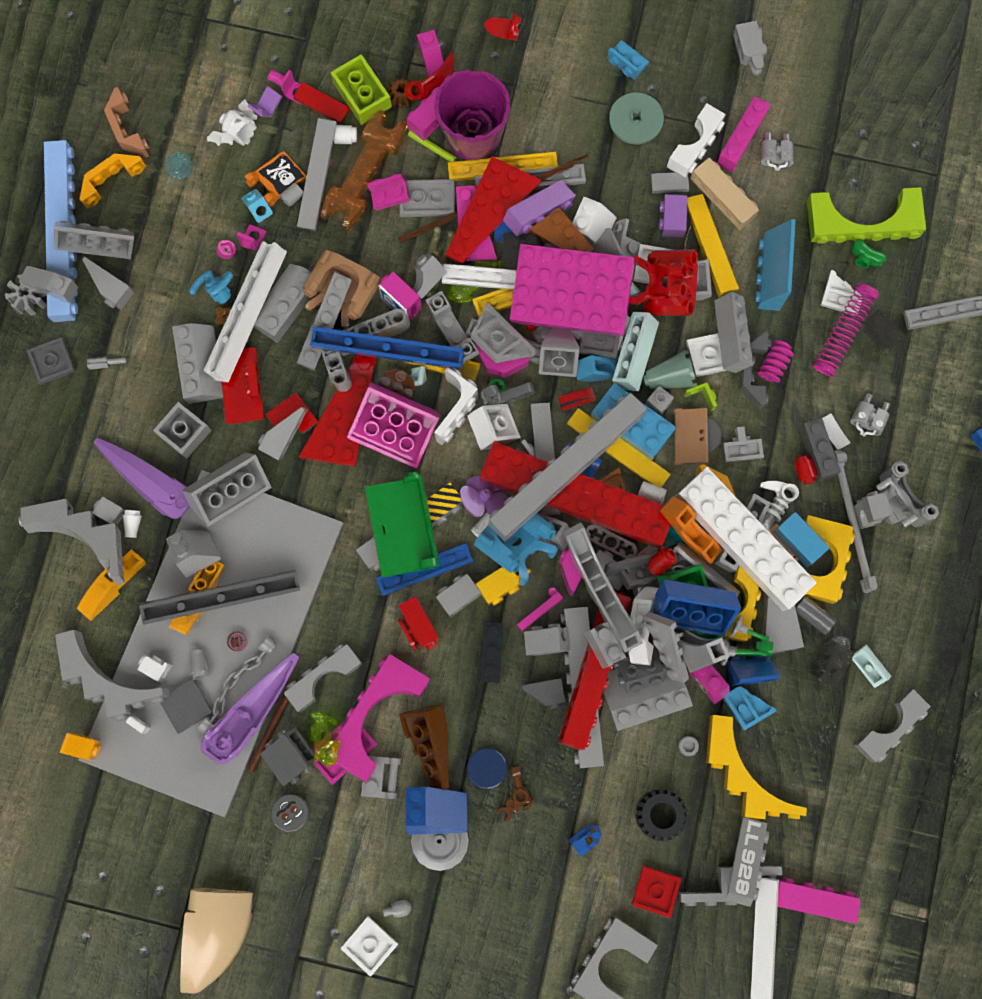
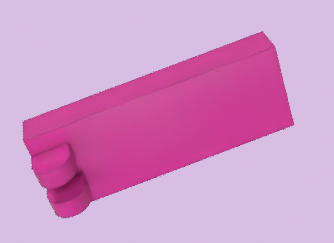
M550 588L548 591L550 599L517 624L521 632L562 600L563 597L555 588Z

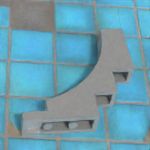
M67 499L21 508V516L18 518L19 524L28 533L58 532L77 538L95 552L99 562L107 569L109 578H112L117 585L125 583L121 531L115 523L97 526V519L91 511L73 514V507Z

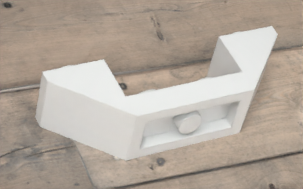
M645 587L633 601L630 619L638 629L643 644L629 650L630 662L632 664H651L654 646L648 642L650 632L646 627L647 623L643 616L648 612L653 613L655 594L658 590L655 587Z

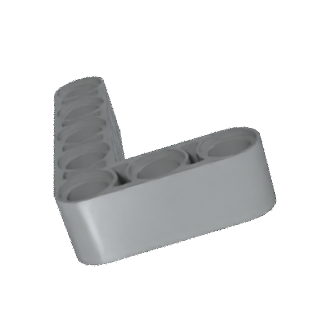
M394 309L343 331L361 334L368 333L367 335L390 338L408 330L410 320L402 309ZM320 349L331 382L337 390L341 392L348 391L352 386V380L344 356L349 353Z

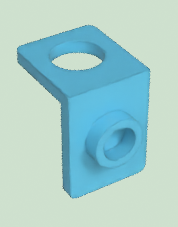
M257 189L241 198L258 223L273 214L266 200ZM259 206H264L266 212L261 216L257 215L256 209Z

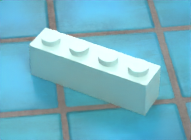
M632 313L612 379L615 384L624 390L639 391L659 325V322L650 313Z

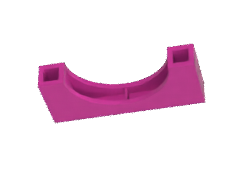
M389 654L388 658L384 657L378 666L380 668L377 675L373 674L367 683L370 685L366 692L363 690L357 698L358 705L356 708L352 707L346 716L348 721L345 725H340L335 733L337 738L334 743L330 741L324 750L327 753L325 755L326 759L364 783L368 782L377 767V764L368 757L362 745L361 733L366 716L379 701L388 696L409 694L420 698L430 682V678Z

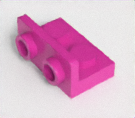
M393 174L385 179H375L367 184L368 189L371 191L373 208L376 211L410 201L407 181L402 174Z

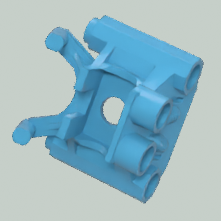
M535 514L506 541L488 525L477 537L474 544L510 573L518 571L520 575L519 584L521 586H525L529 579L525 560L529 554L532 555L535 551L540 550L548 553V557L552 559L558 552V548L555 545L539 541L541 537L545 540H551L555 536L556 530L552 524L538 514ZM519 538L522 540V543L519 546L512 545Z

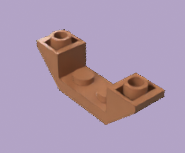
M116 87L104 110L114 135L122 150L147 158L149 157L147 152L149 146L145 138L141 139L138 133L128 137L126 130L120 127L122 121L119 115L129 111L127 107L129 101L125 92L121 93L119 88Z

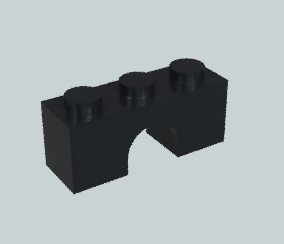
M484 622L480 683L500 684L504 623Z

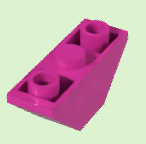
M476 343L474 344L479 352L478 357L486 373L506 378L529 365L528 357L495 363Z

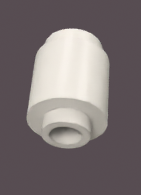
M352 125L336 126L335 144H352L357 142V127H352Z

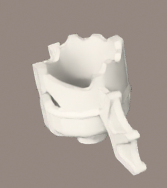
M243 100L238 105L239 111L229 110L227 113L222 114L219 122L222 124L223 133L213 131L207 137L208 142H215L218 146L222 143L233 145V140L243 146L250 143V138L253 137L254 130L257 128L253 121L257 120V115L248 107L249 104L246 100Z

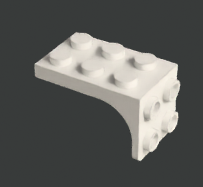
M448 367L445 369L446 380L460 391L461 397L434 432L436 441L441 445L451 440L454 435L452 433L454 429L461 427L465 421V415L474 410L477 405L475 402L478 400L477 385L470 379L465 380L462 378V374L455 368L451 370Z

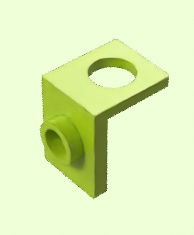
M707 382L685 391L684 397L702 391L710 411L715 410L717 407L715 392L713 389L710 390Z

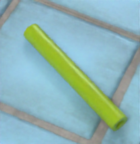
M412 131L408 132L409 137L449 162L456 161L457 157L430 140L425 139L423 141Z

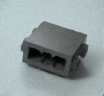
M653 648L650 665L632 664L629 651L624 652L625 659L614 663V670L619 671V675H617L619 684L625 687L626 693L631 691L637 692L642 688L657 686L664 682L666 668L664 663L659 661L658 657L660 655L655 648Z
M296 727L290 731L284 729L277 735L278 739L276 741L273 739L265 745L266 749L260 754L283 786L289 782L292 785L302 778L300 774L303 772L305 775L315 768L312 764L319 760Z

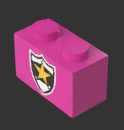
M712 665L692 673L689 672L693 680L714 705L730 693L729 685Z

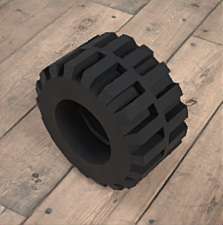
M655 789L644 794L645 796L639 800V804L636 806L637 812L635 814L637 825L641 831L648 837L663 842L680 836L682 834L681 831L687 826L685 825L686 821H688V810L684 805L683 799H680L676 793L663 789ZM658 803H665L672 809L673 818L666 827H657L650 819L651 809Z

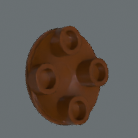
M389 370L378 380V385L408 399H412L414 396V381L404 370Z

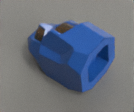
M588 825L568 840L580 857H582L598 844L601 838V830L597 825Z

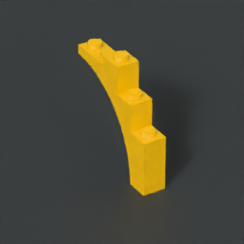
M710 715L706 763L711 764V768L723 769V765H726L724 790H729L730 795L739 796L743 792L742 816L756 821L765 819L766 811H768V816L780 817V813L788 814V818L800 819V815L806 816L807 808L795 806L774 797L764 790L748 773L736 749L733 734V717Z

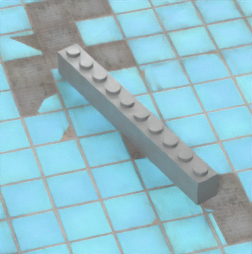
M630 393L627 397L622 396L616 402V407L606 410L602 415L603 418L599 422L597 420L589 426L588 432L577 436L574 440L575 443L571 447L569 445L561 451L559 458H553L546 465L547 468L543 472L540 470L533 476L531 483H525L518 490L519 493L514 498L512 496L504 502L505 506L502 509H496L489 516V526L504 541L508 540L645 416L647 408L633 394Z

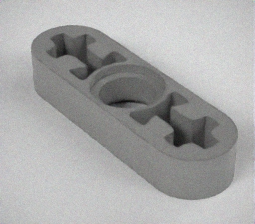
M597 525L587 527L586 533L590 543L622 559L627 557L634 558L636 556L637 547L634 543ZM595 529L597 530L596 534L601 537L603 533L606 534L602 540V543H599V540L601 538L597 536L591 538V534L589 533V531H593ZM609 537L616 540V546L613 548L608 547L605 543ZM620 542H622L623 544L621 547L627 549L628 546L631 547V551L633 552V554H629L628 556H626L625 551L620 548L619 552H617L616 549L619 547Z

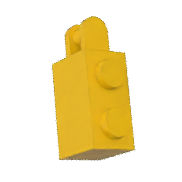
M501 567L476 583V586L488 606L490 604L495 606L504 600L502 598L508 593L512 595L520 590L518 587L520 586V575L517 576L515 573H510Z

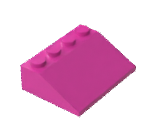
M371 382L347 438L417 469L441 413Z

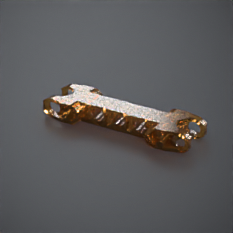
M381 109L367 123L362 133V140L367 143L341 188L335 185L330 188L320 214L322 219L327 220L336 211L344 212L346 217L343 227L346 231H349L361 218L367 206V201L362 199L367 189V184L371 182L387 152L396 155L402 145L407 129V122L404 120L400 121L395 128H384L382 125L385 120V111Z

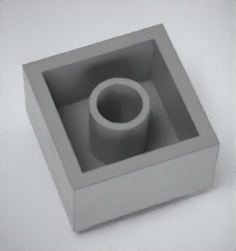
M177 402L153 431L187 459L212 430L192 412Z

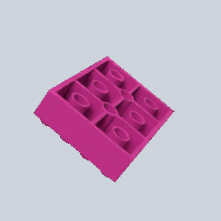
M520 244L510 321L517 324L624 337L635 258Z

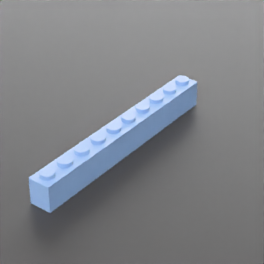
M66 140L44 142L46 270L72 279L75 283L77 278V270L74 267V261L77 260L76 252L54 250L55 222L69 221L71 224H76L75 216L73 215V209H75V200L73 198L75 185L72 181V175L75 174L72 164L74 150ZM76 291L71 303L47 294V316L53 322L76 320L78 306L75 303V296H77L78 291Z

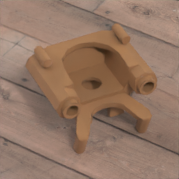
M325 250L302 286L303 293L311 298L316 296L306 303L305 308L313 312L322 303L334 272L351 279V283L340 311L341 326L343 329H348L351 327L349 318L356 320L361 317L381 283V279L365 267L337 253Z

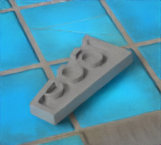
M648 612L643 617L647 623L646 627L654 639L653 643L660 653V659L665 664L666 673L670 679L684 684L689 677L685 661L680 657L683 651L677 644L680 638L679 634L674 631L677 627L676 622Z

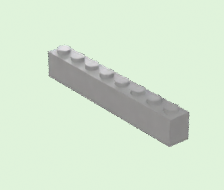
M588 607L564 609L563 614H560L561 626L568 628L570 651L564 653L565 665H569L566 681L567 685L571 684V692H568L569 703L588 645V640L584 635L585 632L590 630ZM598 709L595 715L597 717L596 725L591 729L589 735L591 736L589 747L585 748V750L574 752L575 764H579V768L604 766Z

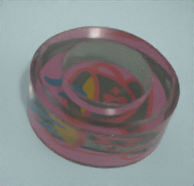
M233 632L227 638L228 647L236 652L244 650L248 644V639L242 632Z

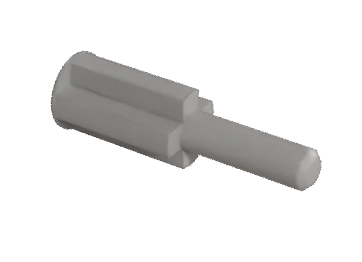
M107 357L87 359V367L89 370L109 368V365L126 363L127 359L125 357L108 359Z

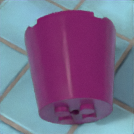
M464 70L448 77L439 87L435 96V115L451 151L465 160H479L487 158L497 149L509 116L510 98L503 83L494 75L485 71Z

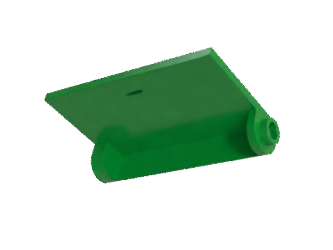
M418 472L406 474L407 477L401 481L365 487L382 578L433 569L440 566L423 477Z

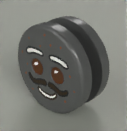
M283 795L272 806V821L278 829L284 832L297 831L303 828L309 820V804L300 795Z

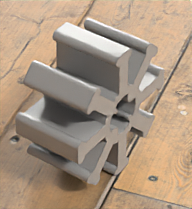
M12 281L8 282L7 286L14 293H5V297L18 313L23 314L25 310L31 316L36 315L33 306L35 303L42 309L46 307L47 304L40 297H47V294L20 284L18 287Z

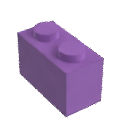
M665 194L664 200L660 201L659 212H663L662 218L659 219V230H662V236L684 237L687 221V196Z

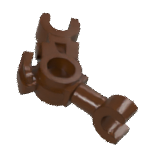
M519 766L511 767L515 788L512 795L505 802L506 806L500 807L497 810L498 815L502 811L508 813V816L504 819L505 822L511 819L512 812L515 814L518 812L521 805L525 804L522 809L527 810L534 802V798L529 797L528 791L522 785Z

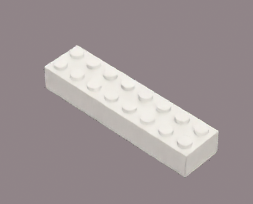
M708 467L703 469L674 496L689 504L697 515L695 519L782 611L790 610L817 583Z

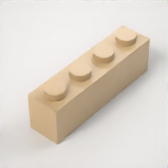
M708 158L693 170L690 179L739 231L756 218L759 212L757 204L747 198L743 189L733 183L732 178L721 170L717 162Z

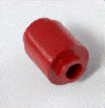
M809 455L795 459L794 467L800 483L804 482L807 485L815 482L818 474L813 459H810Z
M662 548L649 560L647 564L649 570L656 576L664 574L677 562L676 553L670 548Z

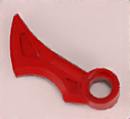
M450 52L444 63L421 82H407L404 87L405 96L409 100L427 99L436 87L441 86L447 76L453 74L454 52ZM413 85L417 88V93L415 96L412 94L411 91Z

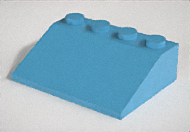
M791 219L766 231L762 239H759L758 250H761V256H758L757 267H760V272L756 276V285H759L758 291L755 293V302H758L757 309L780 311L791 293L795 219Z

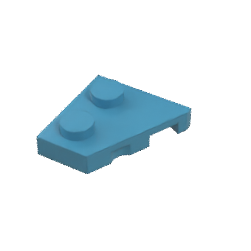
M741 686L733 689L723 698L743 731L776 712L774 707L769 706Z

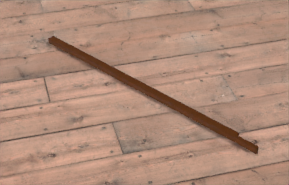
M588 154L538 175L536 178L543 181L574 167V163L589 156ZM458 212L399 237L400 244L433 230L435 227L457 219Z

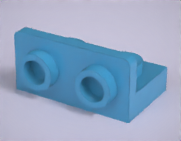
M622 40L614 49L611 47L608 50L607 59L613 66L620 68L627 77H631L634 80L649 64L648 60Z

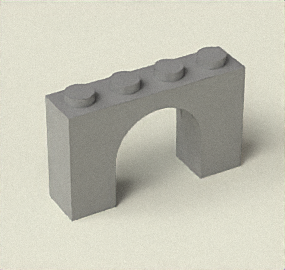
M614 916L606 921L603 927L605 932L602 937L598 936L592 945L594 947L591 955L587 954L582 962L584 967L580 973L576 972L571 980L573 984L572 990L585 999H625L624 996L603 983L599 977L598 967L600 960L608 951L624 949L648 963L658 946L654 941Z

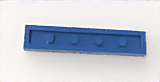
M465 543L439 553L440 566L437 568L384 578L381 576L376 577L382 596L472 563L473 559L467 544Z

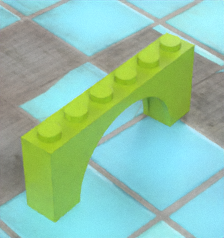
M903 188L897 196L898 202L895 214L888 220L875 225H860L844 218L833 206L829 192L811 193L807 199L811 242L823 244L828 241L842 243L846 240L856 241L857 239L879 241L883 238H890L891 240H897L902 237H909V239L919 238L926 230L921 188Z

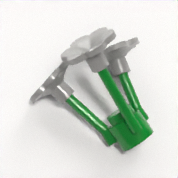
M740 614L730 637L733 638L737 632H742L761 639V642H756L755 649H739L738 647L731 646L729 638L726 637L722 640L729 656L760 655L771 657L773 642L769 641V636H763L748 629L747 626L742 624L743 615ZM728 658L721 660V665H725L728 662Z

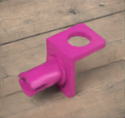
M272 69L268 75V80L281 86L285 97L301 104L293 98L294 90L298 89L301 84L294 81L292 71L288 70L284 76Z

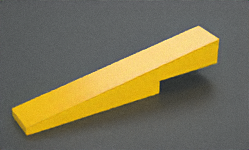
M703 194L687 198V210L704 260L709 259L710 273L718 298L730 292L737 293L739 289Z

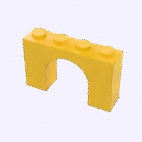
M808 515L804 518V521L830 547L834 563L828 575H810L817 583L805 595L808 598L834 604L842 597L843 589H841V583L847 575V570L844 569L846 562H849L851 556L849 546L855 538V533H853L854 527Z

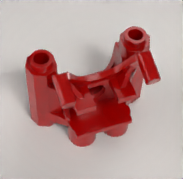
M695 249L652 251L648 254V261L638 255L632 256L635 258V264L648 272L650 279L645 292L635 297H630L629 302L632 305H639L649 300L645 303L644 310L652 316H690L693 314L698 275V257ZM668 276L667 287H664L663 279Z

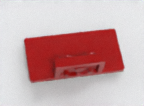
M255 347L243 349L229 382H222L225 419L228 425L264 420Z

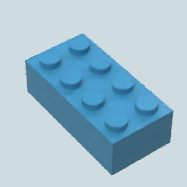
M614 383L592 411L591 418L599 422L606 410L616 407V402L622 396L627 397L629 393ZM643 404L647 408L645 416L629 429L621 439L653 461L674 433L676 427Z

